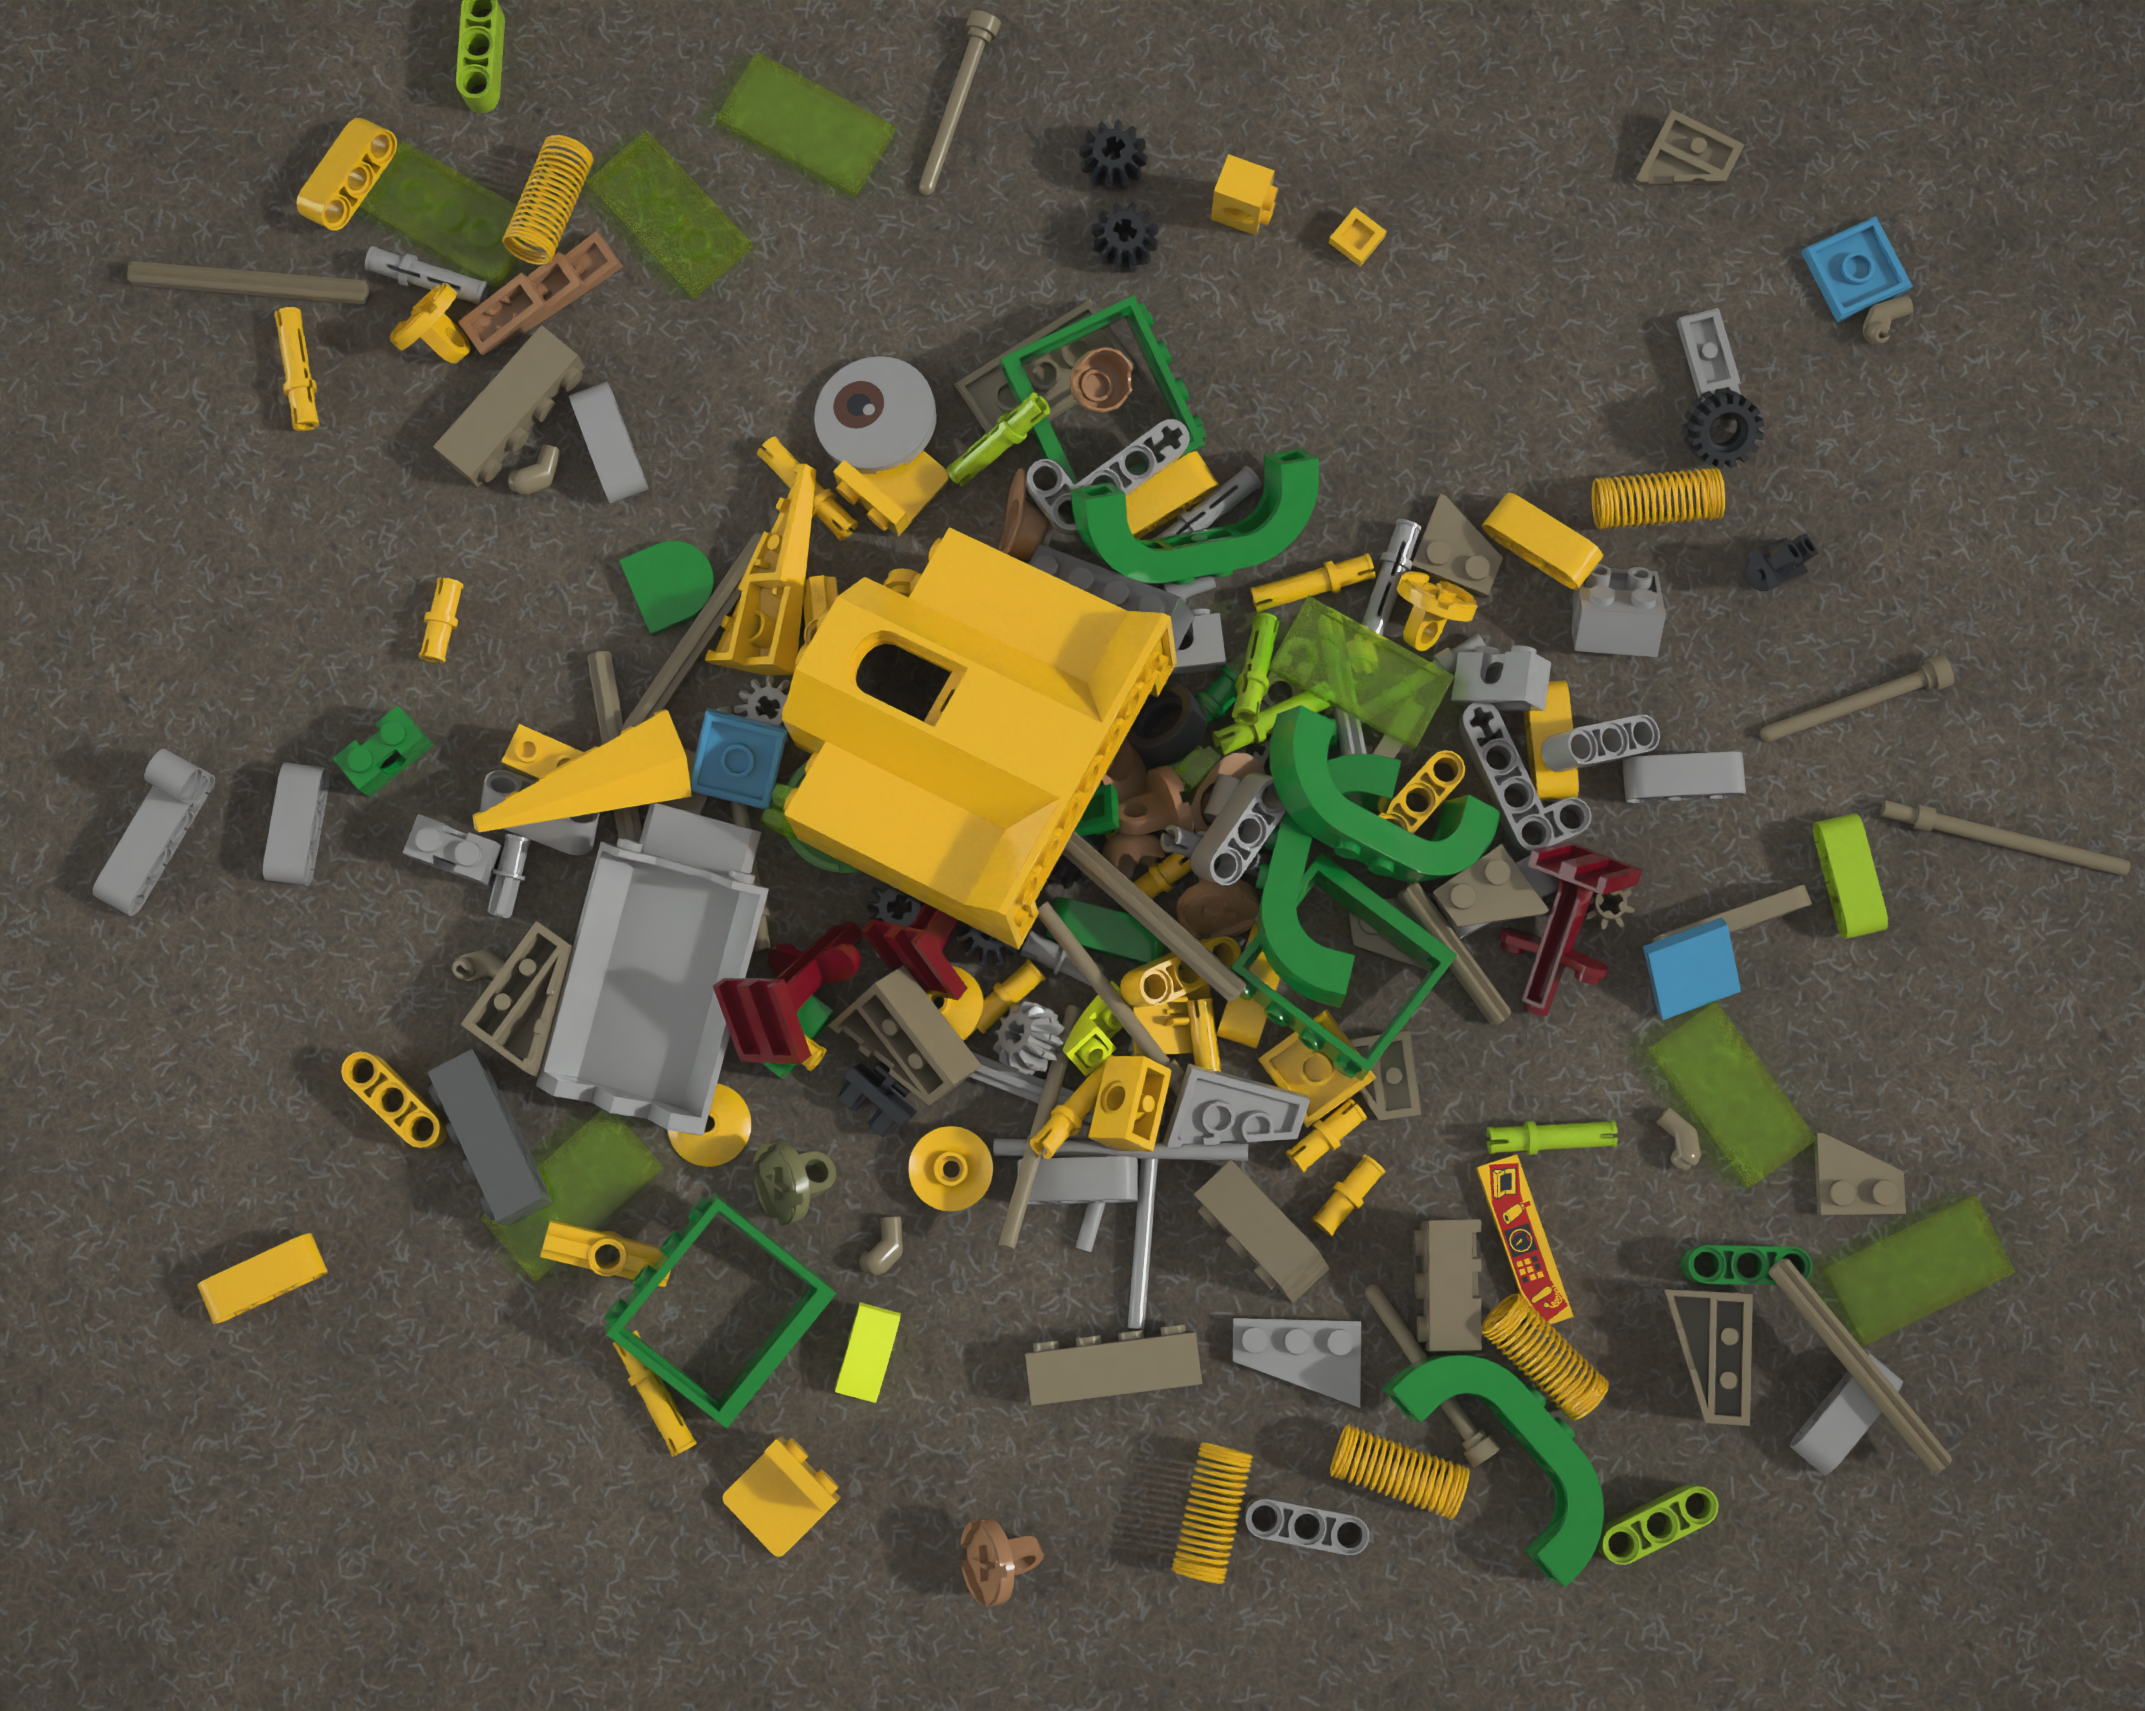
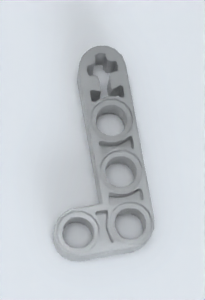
M1175 419L1164 420L1075 485L1055 461L1041 459L1034 462L1028 470L1026 490L1057 532L1064 535H1073L1079 532L1076 523L1066 524L1058 516V509L1062 505L1072 504L1071 489L1091 486L1097 480H1106L1124 491L1126 497L1182 456L1190 441L1188 429L1182 422ZM1163 432L1168 437L1175 434L1178 437L1175 444L1176 449L1171 445L1166 446L1155 457L1152 450L1162 441L1164 437ZM1133 455L1142 457L1147 464V471L1142 475L1131 474L1125 466L1126 458ZM1039 471L1051 472L1056 479V485L1053 489L1043 491L1035 486L1033 476Z
M1473 702L1469 705L1459 719V733L1494 808L1501 811L1499 819L1515 851L1522 856H1531V852L1534 849L1568 842L1583 833L1591 823L1592 817L1586 802L1579 798L1571 797L1544 808L1499 711L1491 703ZM1475 714L1479 720L1486 718L1488 721L1483 729L1484 733L1480 726L1472 727L1470 724ZM1486 736L1487 740L1490 741L1483 747H1480L1479 744H1481ZM1496 751L1503 754L1507 763L1506 768L1497 770L1490 767L1486 759L1487 753ZM1511 788L1520 791L1524 798L1523 806L1516 808L1508 805L1504 798V791ZM1567 809L1576 813L1579 819L1578 828L1570 829L1561 823V810ZM1533 826L1538 829L1541 834L1540 845L1534 846L1526 843L1522 838V828Z
M167 749L159 750L150 760L144 774V779L153 786L93 887L94 897L129 916H134L142 908L165 869L163 863L167 865L187 832L184 828L189 829L207 799L208 795L205 792L210 793L215 784L214 775Z

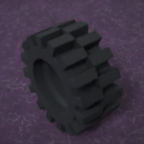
M1722 388L1716 389V394L1710 391L1703 393L1702 395L1705 400L1700 402L1698 399H1695L1691 404L1696 409L1693 413L1687 410L1684 416L1689 420V424H1682V431L1687 434V437H1684L1686 445L1691 448L1690 451L1708 465L1712 464L1716 468L1724 469V464L1730 468L1737 467L1736 460L1738 459L1743 463L1747 462L1750 458L1746 453L1749 450L1756 453L1759 446L1754 444L1756 439L1763 440L1764 433L1759 430V427L1764 426V419L1758 416L1761 413L1760 410L1752 404L1753 402L1733 390L1727 392ZM1720 415H1733L1737 421L1735 434L1727 442H1713L1709 435L1712 422Z

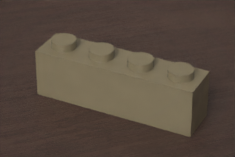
M541 325L437 441L433 448L441 458L477 488L483 481L490 482L500 472L502 468V463L500 462L510 451H518L526 443L530 428L538 420L542 422L552 414L556 407L554 401L564 390L571 391L580 382L583 376L581 371L585 366L579 355Z
M1182 1324L1160 1327L1161 1336L1144 1338L1143 1330L1119 1332V1341L1102 1343L1101 1335L1075 1338V1347L1059 1348L1058 1340L1033 1343L1034 1352L1025 1353L1031 1406L1202 1384L1196 1332H1186V1325Z

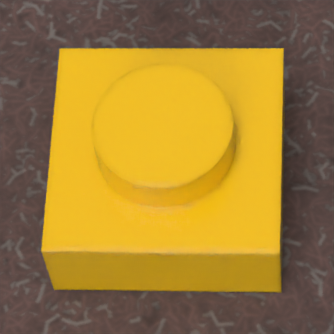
M1354 207L1330 236L1329 244L1361 267L1385 238L1387 231Z

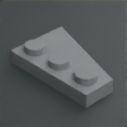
M1188 1064L1163 1144L1166 1148L1181 1147V1144L1193 1143L1216 1145L1220 1144L1221 1141L1246 1140L1247 1142L1298 1139L1310 1098L1306 1094Z
M1233 1318V1362L1360 1408L1361 1321Z

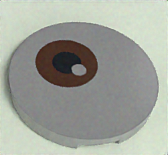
M885 356L857 360L835 373L823 387L818 397L814 414L817 436L828 455L839 465L843 460H846L861 474H876L877 471L888 470L902 463L907 465L927 446L935 430L937 420L935 399L924 376L912 365L902 360Z

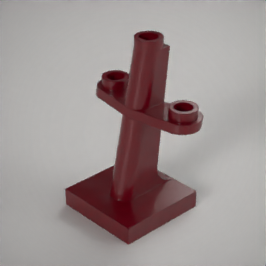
M1569 841L1534 849L1529 859V867L1555 876L1559 880L1557 896L1543 938L1514 928H1502L1498 937L1502 941L1500 947L1507 952L1525 954V951L1528 950L1537 953L1522 1001L1525 1002L1524 1010L1539 1016L1548 1015L1566 966L1575 970L1574 977L1584 983L1599 984L1600 978L1606 976L1608 971L1607 965L1572 948L1593 893L1605 895L1637 886L1643 870Z
M925 903L913 923L908 927L871 919L861 931L891 972L904 965L925 993L958 1001L968 989L942 953L959 921L958 919Z
M846 921L842 925H834L805 952L797 950L791 944H776L768 954L769 965L773 972L778 975L775 979L723 978L713 985L740 1062L801 1064L812 1056L797 1012L822 984L851 979L858 971L861 956L854 946L861 942L862 932L855 923Z

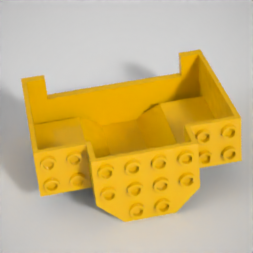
M949 527L943 539L938 538L932 545L928 556L929 563L924 572L916 574L908 590L909 598L864 577L838 595L831 608L826 607L822 611L816 625L817 632L810 644L805 643L799 650L788 697L782 709V721L795 746L811 754L806 764V776L800 787L793 788L785 800L784 816L798 840L1019 950L1039 914L1035 900L1149 694L1156 697L1159 696L1177 663L1171 616L1164 613L1127 611ZM882 644L895 645L952 672L924 722L864 693L858 688L856 682L858 667L865 655L874 647Z

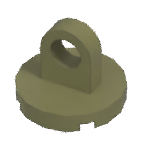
M782 1139L760 1145L754 1157V1163L760 1162V1172L754 1173V1185L758 1199L765 1213L771 1219L778 1218V1224L782 1226L803 1220L809 1209L810 1198L825 1193L836 1179L835 1165L825 1154L817 1151L798 1154L789 1142ZM809 1165L816 1167L822 1175V1182L816 1183L810 1180L805 1167Z

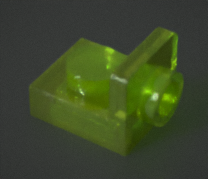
M1197 745L1182 760L1171 763L1168 766L1177 772L1184 784V789L1190 793L1205 778L1212 767L1220 760L1221 756L1209 745L1205 750Z

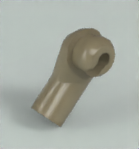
M1903 295L1874 304L1870 308L1862 328L1864 338L1869 343L1877 345L1887 342L1891 336L1888 334V330H1890L1892 320L1913 313L1911 298L1908 295Z
M543 444L536 464L520 470H513L509 474L508 485L510 489L522 495H529L549 487L553 481L562 451L554 446Z
M480 950L457 958L453 962L452 972L460 980L471 981L489 976L494 979L506 961L490 950Z
M1667 1107L1656 1120V1123L1675 1139L1676 1150L1670 1157L1672 1164L1681 1171H1687L1692 1165H1696L1701 1157L1698 1132L1672 1108Z
M901 1217L880 1218L881 1241L870 1252H863L859 1260L860 1267L864 1273L873 1275L886 1273L901 1257L903 1253Z

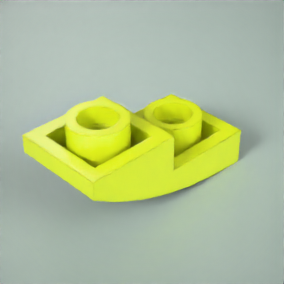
M1111 981L1110 983L1121 996L1120 988ZM1099 995L1095 997L1082 1013L1062 1049L1086 1077L1107 1056H1110L1117 1049L1110 1039L1123 1028Z
M859 1303L848 1338L847 1350L835 1385L836 1393L876 1403L889 1362L901 1313Z

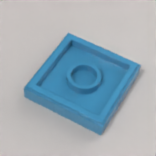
M1876 216L1808 246L1801 252L1837 323L1870 309L1874 304L1890 300L1910 291L1913 287Z
M707 708L690 776L691 791L769 810L788 733L786 727Z
M1723 918L1643 946L1657 1012L1662 1020L1741 992L1729 928Z

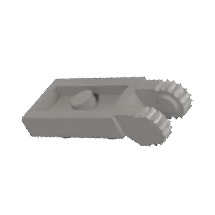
M1716 308L1679 317L1676 322L1695 389L1698 398H1701V402L1705 400L1702 395L1703 393L1710 391L1716 394V389L1723 388L1727 392L1733 390L1741 395L1739 389L1741 382L1720 310ZM1721 415L1712 422L1710 427L1720 425ZM1731 415L1732 419L1736 421V418Z

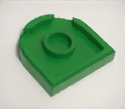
M681 541L661 542L619 560L652 637L695 619L713 594L715 587L713 569L706 556L699 549Z

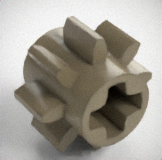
M1619 890L1605 895L1594 892L1595 895L1589 903V913L1584 916L1583 920L1587 921L1593 918L1599 922V932L1605 930L1609 922H1612L1616 929L1622 928L1624 922L1620 916L1622 914L1631 915L1635 912L1634 908L1627 906L1626 898L1632 894V891L1622 892ZM1613 899L1616 906L1611 911L1603 912L1599 905L1604 900Z

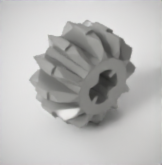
M767 676L766 687L762 688L757 679L751 681V686L755 691L753 694L744 690L739 692V697L747 704L735 706L734 712L736 715L785 727L782 721V709L788 697L791 686L790 681L784 680L776 688L774 676ZM771 703L774 708L780 706V709H775L777 716L773 719H769L762 708L766 704ZM788 735L786 737L785 744L790 741Z
M1024 1001L1021 1006L1011 1005L1009 1016L1000 1017L1002 1026L999 1030L993 1032L999 1039L994 1045L993 1050L1000 1055L999 1061L1005 1067L1021 1074L1033 1075L1036 1071L1046 1072L1048 1060H1057L1055 1048L1064 1044L1058 1036L1065 1027L1057 1021L1058 1015L1051 1009L1037 1003Z

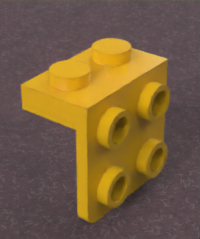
M924 450L907 465L902 463L888 470L877 471L876 474H861L846 460H843L833 471L838 485L836 490L851 504L854 505L858 502L869 512L866 515L876 526L883 531L889 528L898 537L949 481L947 470Z
M782 1436L777 1438L764 1451L765 1453L723 1494L724 1504L776 1557L786 1554L841 1499L835 1492L839 1488L835 1481L822 1469L816 1472L805 1461L809 1455L794 1439L790 1438L786 1441Z

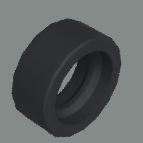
M1168 683L1164 685L1158 697L1149 694L1126 738L1145 761L1153 765H1169L1182 760L1197 747L1203 739L1207 727V715L1187 688L1177 683ZM1182 710L1179 720L1172 729L1164 735L1148 739L1152 728L1158 720L1168 713Z

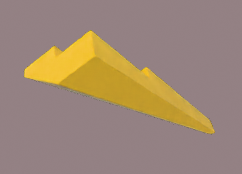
M795 464L793 472L797 475L787 498H779L775 507L780 511L778 518L770 533L764 531L737 588L741 592L740 599L732 616L725 615L720 624L725 630L716 650L709 649L706 654L705 661L710 664L766 676L794 675L799 646L816 469L807 464Z
M663 709L655 712V716L635 727H628L621 731V735L600 747L595 746L539 777V781L520 792L515 791L507 795L505 800L484 812L475 813L472 815L474 829L478 832L692 797L687 757L669 711Z

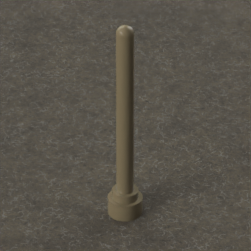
M980 10L971 11L966 24L969 43L919 183V192L924 196H929L934 192L984 46H988L991 40L996 39L1001 25L997 17Z
M1944 654L1928 658L1924 661V665L1918 667L1917 672L1764 726L1760 730V738L1765 742H1771L1921 687L1926 689L1934 688L1935 690L1943 689L1954 684L1952 667Z
M1376 1284L1368 1285L1365 1289L1366 1298L1410 1362L1413 1364L1428 1358L1382 1289ZM1455 1396L1448 1398L1440 1404L1464 1439L1461 1443L1465 1448L1463 1455L1472 1468L1486 1461L1501 1449L1491 1434L1486 1435L1483 1429L1477 1430Z

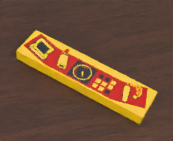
M1515 1154L1476 1167L1518 1293L1550 1325L1574 1317L1518 1155Z

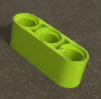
M462 0L456 85L467 107L476 113H487L493 110L500 98L505 17L498 0ZM492 9L487 16L476 17L479 11ZM479 47H489L483 55H473ZM480 84L486 85V88L481 93H470L473 87Z
M1857 813L1814 822L1813 837L1814 841L1818 842L1815 844L1825 882H1829L1826 883L1840 936L1843 939H1849L1885 931L1888 928V916L1860 816Z
M1696 1484L1682 1485L1603 1525L1597 1550L1603 1557L1615 1564L1626 1565L1712 1522L1718 1513L1719 1505L1717 1498L1712 1491ZM1700 1493L1704 1500V1508L1698 1515L1690 1516L1686 1511V1500L1690 1495ZM1661 1512L1665 1516L1666 1527L1660 1534L1651 1535L1647 1528V1521L1652 1514ZM1621 1531L1626 1534L1628 1545L1625 1551L1615 1555L1610 1552L1608 1543L1614 1533Z

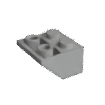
M1597 564L1579 589L1574 590L1572 637L1574 651L1658 657L1666 617L1658 571H1650L1642 567L1630 569L1609 568L1605 565Z

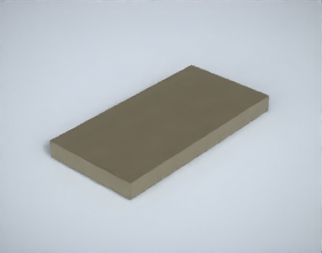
M1091 299L954 384V388L985 434L998 424L997 420L1005 412L1010 413L1018 407L1017 401L999 366L1000 358L1099 312ZM1109 326L1023 366L1035 393H1037V396H1042L1049 405L1050 414L1047 416L1049 421L1077 404V400L1073 398L1070 388V375L1076 361L1086 352L1101 347L1117 349L1128 358L1133 368L1135 367L1134 362Z

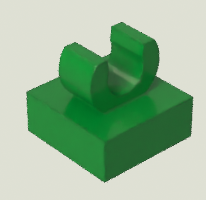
M1112 784L1098 786L1074 830L1081 837L1096 834L1097 836L1110 834L1119 828L1117 790Z

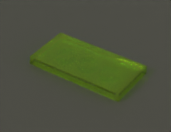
M757 51L716 117L720 125L854 198L858 196L896 133L895 126Z
M647 130L586 181L588 187L693 300L754 248L748 238Z
M403 140L397 147L392 160L359 206L365 213L483 281L489 282L490 285L497 289L517 260V257L506 249L502 241L517 205ZM515 237L519 242L526 246L527 243H525L519 237Z
M1309 595L1267 669L1413 750L1417 747L1455 675Z
M1716 1001L1646 1050L1746 1189L1752 1187L1817 1140Z
M602 1109L537 1167L554 1203L509 1227L496 1222V1219L491 1221L486 1213L480 1219L535 1282H538L559 1263L558 1261L540 1257L550 1219L596 1230L665 1167L618 1114L609 1113Z
M1976 1195L1962 1199L1821 1268L1860 1346H1866L2016 1272Z

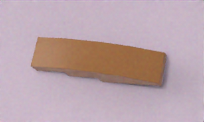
M595 231L566 255L558 252L553 256L550 263L541 265L528 276L521 272L458 322L479 353L485 355L540 324L621 269L623 265L602 235Z

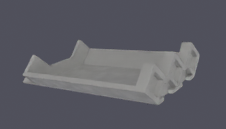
M651 803L639 843L623 838H618L617 845L600 842L536 1083L537 1087L556 1097L592 1102L609 1113L645 1118L666 1130L697 1135L704 1134L730 1037V1032L713 985L723 978L746 977L769 891L768 888L755 884V875L751 874L762 832L663 804Z

